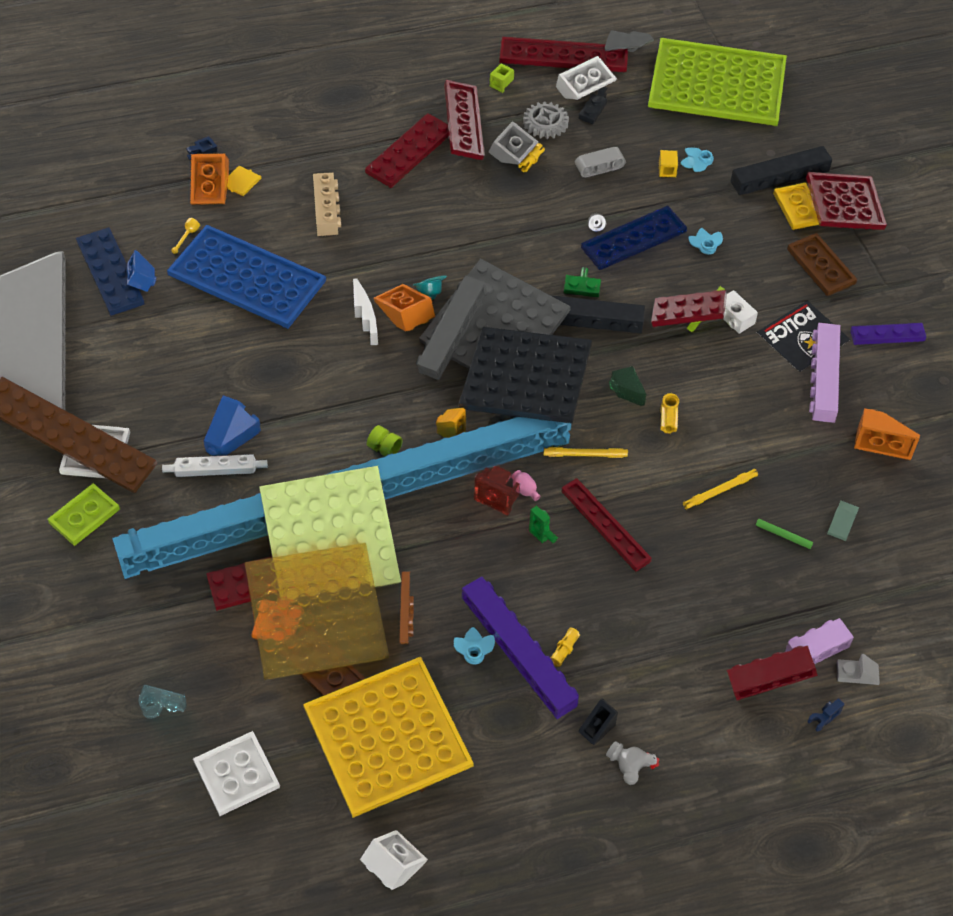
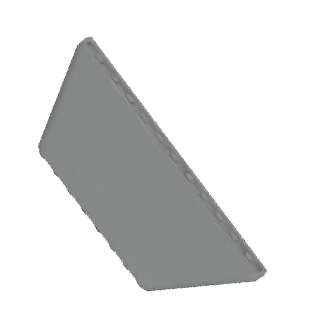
M60 251L0 275V378L3 376L65 410L66 259L64 252Z

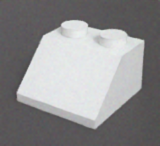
M395 830L373 839L360 860L370 872H373L381 879L386 887L393 890L404 885L428 859Z

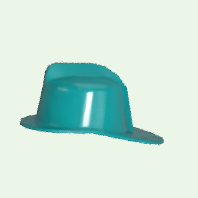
M447 276L433 277L413 284V286H416L417 291L434 300L441 293L442 280Z

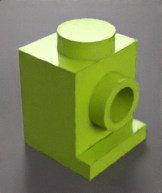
M500 64L490 73L489 86L503 93L504 89L514 80V70Z

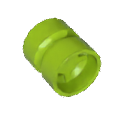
M377 425L369 434L367 447L376 452L380 451V454L386 457L389 454L399 452L403 439L394 433L389 434V430Z

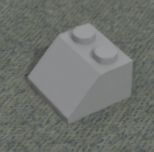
M512 121L493 142L489 153L502 163L519 165L538 144V141Z

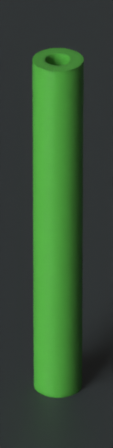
M761 519L757 520L756 526L808 549H811L813 545L812 541Z

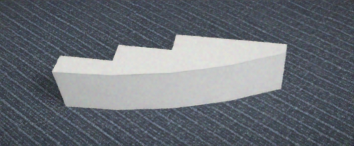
M353 279L355 318H362L363 331H370L371 345H378L376 318L371 302L359 281Z

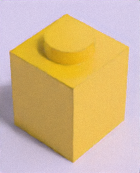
M660 150L659 177H676L678 168L677 151Z

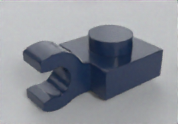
M209 136L195 141V146L186 148L189 153L187 157L190 161L191 154H211L218 151L217 145Z
M839 698L833 703L829 701L822 708V714L814 713L810 715L808 723L818 721L819 724L816 727V731L822 730L824 725L830 723L841 713L844 703Z

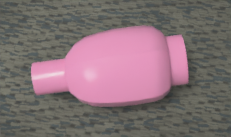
M520 470L513 473L511 478L513 479V486L517 491L537 501L541 496L536 492L537 486L531 476Z

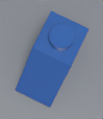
M135 250L127 263V285L148 292L150 286H154L156 282L155 268Z

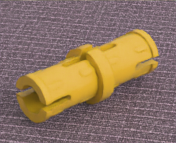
M538 143L518 165L519 168L523 166L521 171L527 172L532 164L538 161V157L545 151L544 147L540 150L543 146L542 144Z
M569 628L564 638L557 643V648L550 657L555 667H561L567 655L571 654L573 645L580 636L579 631Z

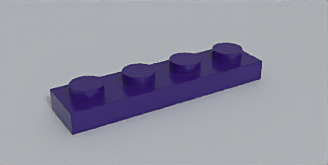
M923 323L852 326L850 330L854 345L920 342L926 339Z

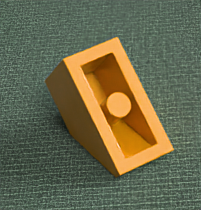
M449 409L443 415H440L436 421L437 434L450 438L466 432V409Z

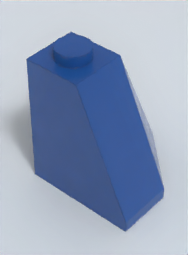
M226 396L221 398L204 439L205 450L208 454L212 456H227L261 431L259 419L254 414L250 416L244 410L246 406L240 401Z

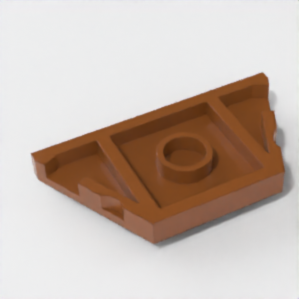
M402 572L400 644H409V637H413L414 596H410V572Z

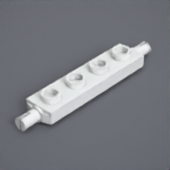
M254 454L176 458L175 463L172 465H162V472H174L176 477L251 474L255 472L256 468H268L267 460L256 461Z

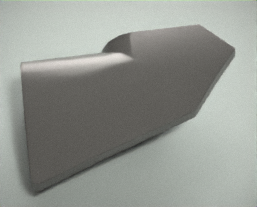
M611 30L605 45V51L628 49V51L634 52L638 48L653 42L654 39L647 33L636 31L624 33Z

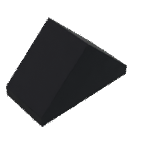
M602 698L578 732L591 744L595 745L616 726L618 712Z

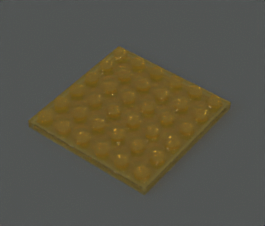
M366 543L245 562L264 680L389 658Z

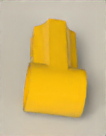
M672 393L666 394L663 397L660 408V430L669 434L677 431L679 398Z

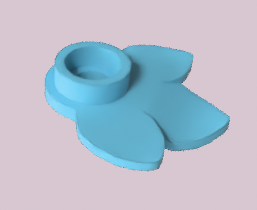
M685 148L688 157L681 161L682 166L693 168L694 172H701L713 163L714 158L710 151H701L699 148Z
M703 228L698 231L696 236H689L690 244L708 255L715 253L717 246L721 245L723 241L721 232L710 235Z
M474 627L466 633L464 638H454L455 650L464 655L465 660L470 664L481 663L484 656L490 653L495 645L493 635L482 638ZM471 654H477L478 656L472 657Z

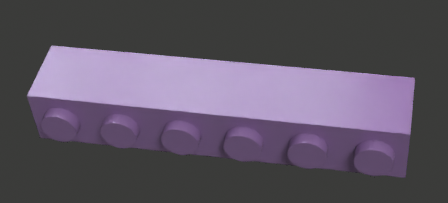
M818 323L817 330H813L812 340L815 341V344L812 346V355H815V358H812L811 369H814V372L811 373L810 382L814 383V386L810 390V398H813V401L810 402L809 412L812 413V420L835 423L838 413L840 325Z

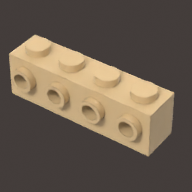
M334 173L313 174L317 236L338 235V227H341V217H337V215H340V205L336 204V202H339V193L335 192V190H338V180L334 179Z

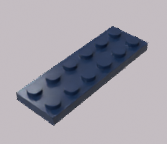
M109 227L76 238L80 251L110 316L145 305L139 289L127 285V264Z

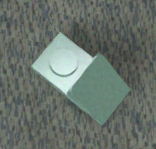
M840 501L827 534L846 541L859 507Z

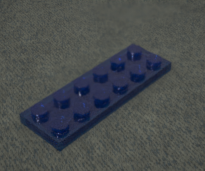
M665 206L582 242L581 248L595 266L602 270L686 233L687 226L669 206Z

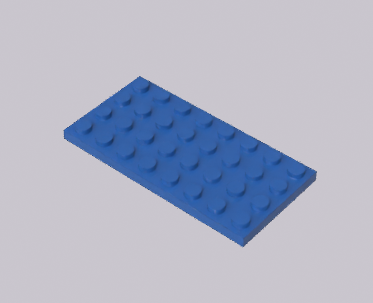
M206 225L167 270L168 275L288 329L326 282V276L209 225Z

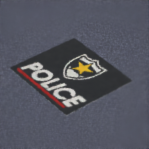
M807 300L760 329L757 333L794 368L801 372L809 367L812 358H815V355H812V346L815 344V341L812 340L813 330H817L818 323H833ZM840 330V346H842L851 339Z

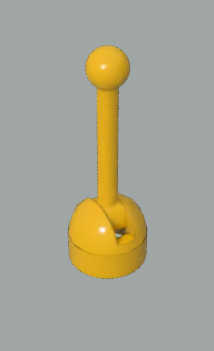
M188 218L185 223L186 232L176 247L172 248L173 254L179 252V247L189 233H194L199 229L200 223L197 220Z

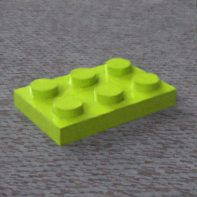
M93 483L47 520L53 528L75 546L117 513L120 507Z

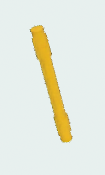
M549 447L544 448V456L628 457V449H568Z
M753 469L747 473H742L713 489L693 496L691 499L683 502V506L686 510L695 505L697 506L709 498L757 477L758 472H756V469Z

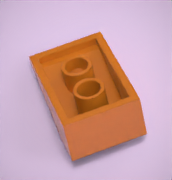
M191 154V205L225 204L229 177V159L226 154Z
M405 284L374 297L376 304L390 320L404 331H411L416 326L425 324L435 317L431 298Z
M864 408L857 428L854 448L911 460L920 435L884 412Z

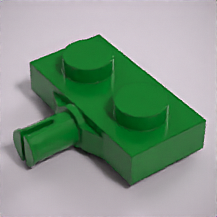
M583 267L581 268L580 276L566 275L564 293L599 298L601 279L587 277L588 268H585L584 273Z
M536 505L530 511L529 532L541 543H544L546 540L551 541L552 544L555 543L558 537L550 531V517L545 510H541Z

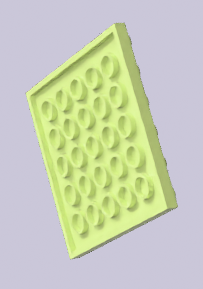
M378 466L259 487L281 605L401 583Z

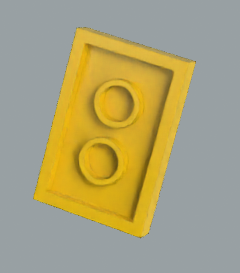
M806 183L774 189L773 194L792 230L819 225L811 193Z

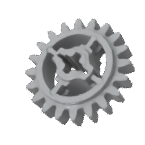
M537 102V106L531 105V109L527 108L526 112H524L523 124H525L524 128L528 129V133L533 132L534 137L539 135L540 139L542 137L548 139L550 136L555 138L556 134L561 136V132L565 133L566 128H568L569 116H567V112H564L563 107L558 108L559 104L554 106L552 102L549 104Z

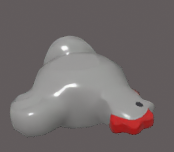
M616 741L610 746L606 754L611 761H618L619 769L624 774L623 779L629 785H634L638 781V772L643 767L647 766L654 769L659 766V758L655 754L646 753L639 747L624 749L623 744H619Z

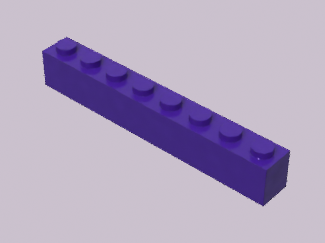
M480 577L462 588L463 601L489 634L494 636L496 643L554 717L559 719L575 709L578 705V692L574 687L568 685L564 674L556 670L552 659L544 655L540 644L532 640L528 629L524 625L521 626L516 614L513 611H509L504 599L501 596H497L494 592L492 584L489 581L486 582L483 577Z

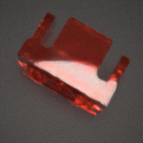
M494 466L489 473L490 469L486 467L482 473L478 472L475 477L474 500L508 516L512 511V504L520 493V483L516 482L513 488L506 485L511 478V472Z

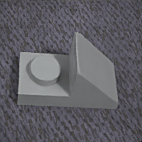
M861 654L859 661L837 660V682L879 685V665L865 654Z

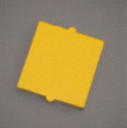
M238 166L228 177L227 189L244 196L261 179V176L252 172V170Z

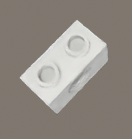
M733 290L727 294L724 320L732 329H735L740 334L755 324L758 312Z

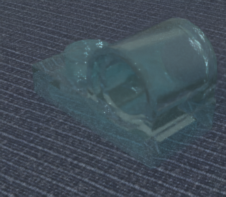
M145 684L139 697L142 714L144 717L151 719L159 716L163 707L173 712L177 710L184 712L187 706L184 695ZM149 703H154V705H152V706H150V707H147V706H146V705H148Z

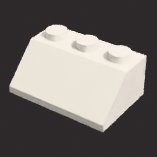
M597 56L559 74L556 88L564 98L578 100L616 81L617 78Z

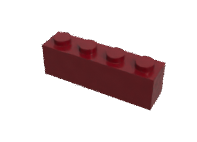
M808 645L804 647L797 646L791 651L784 653L777 652L771 657L765 659L758 658L751 663L735 665L727 670L736 700L818 676Z

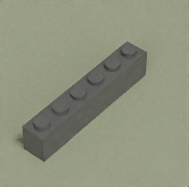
M465 275L464 279L458 283L457 291L454 296H451L447 310L443 311L440 323L434 327L431 339L427 340L423 354H420L416 364L419 373L440 380L487 292L485 282Z

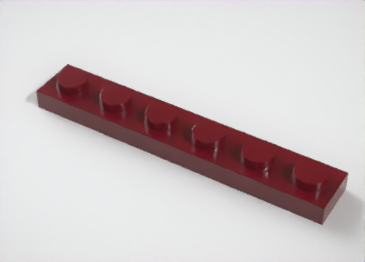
M577 478L562 487L561 492L635 572L651 562L652 558Z

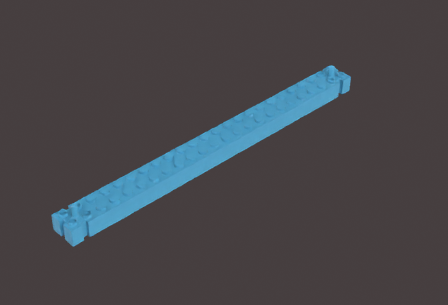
M514 417L513 419L500 421L487 427H480L477 430L463 432L450 438H443L440 441L426 443L420 447L406 449L400 453L389 454L380 459L352 465L349 468L333 471L329 474L378 466L384 499H388L543 452L544 448L550 446L559 447L569 444L570 434L568 431L571 430V424ZM259 493L246 499H239L206 511L202 510L195 514L182 516L169 522H162L149 528H141L138 531L132 528L128 530V534H121L112 539L124 578L126 579L139 575L140 571L146 569L149 572L267 536L268 531L261 494Z

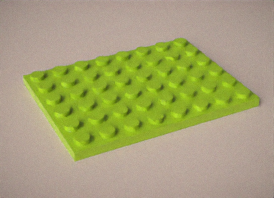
M661 38L648 107L778 126L787 56Z

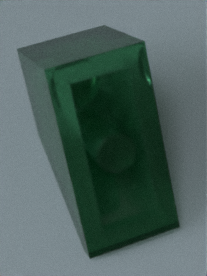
M633 366L612 371L609 385L611 390L615 391L617 397L644 406L647 394Z

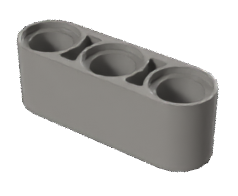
M618 147L584 154L575 160V165L582 177H590L617 170L626 163Z

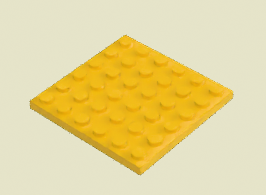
M421 657L303 704L353 818L474 766Z

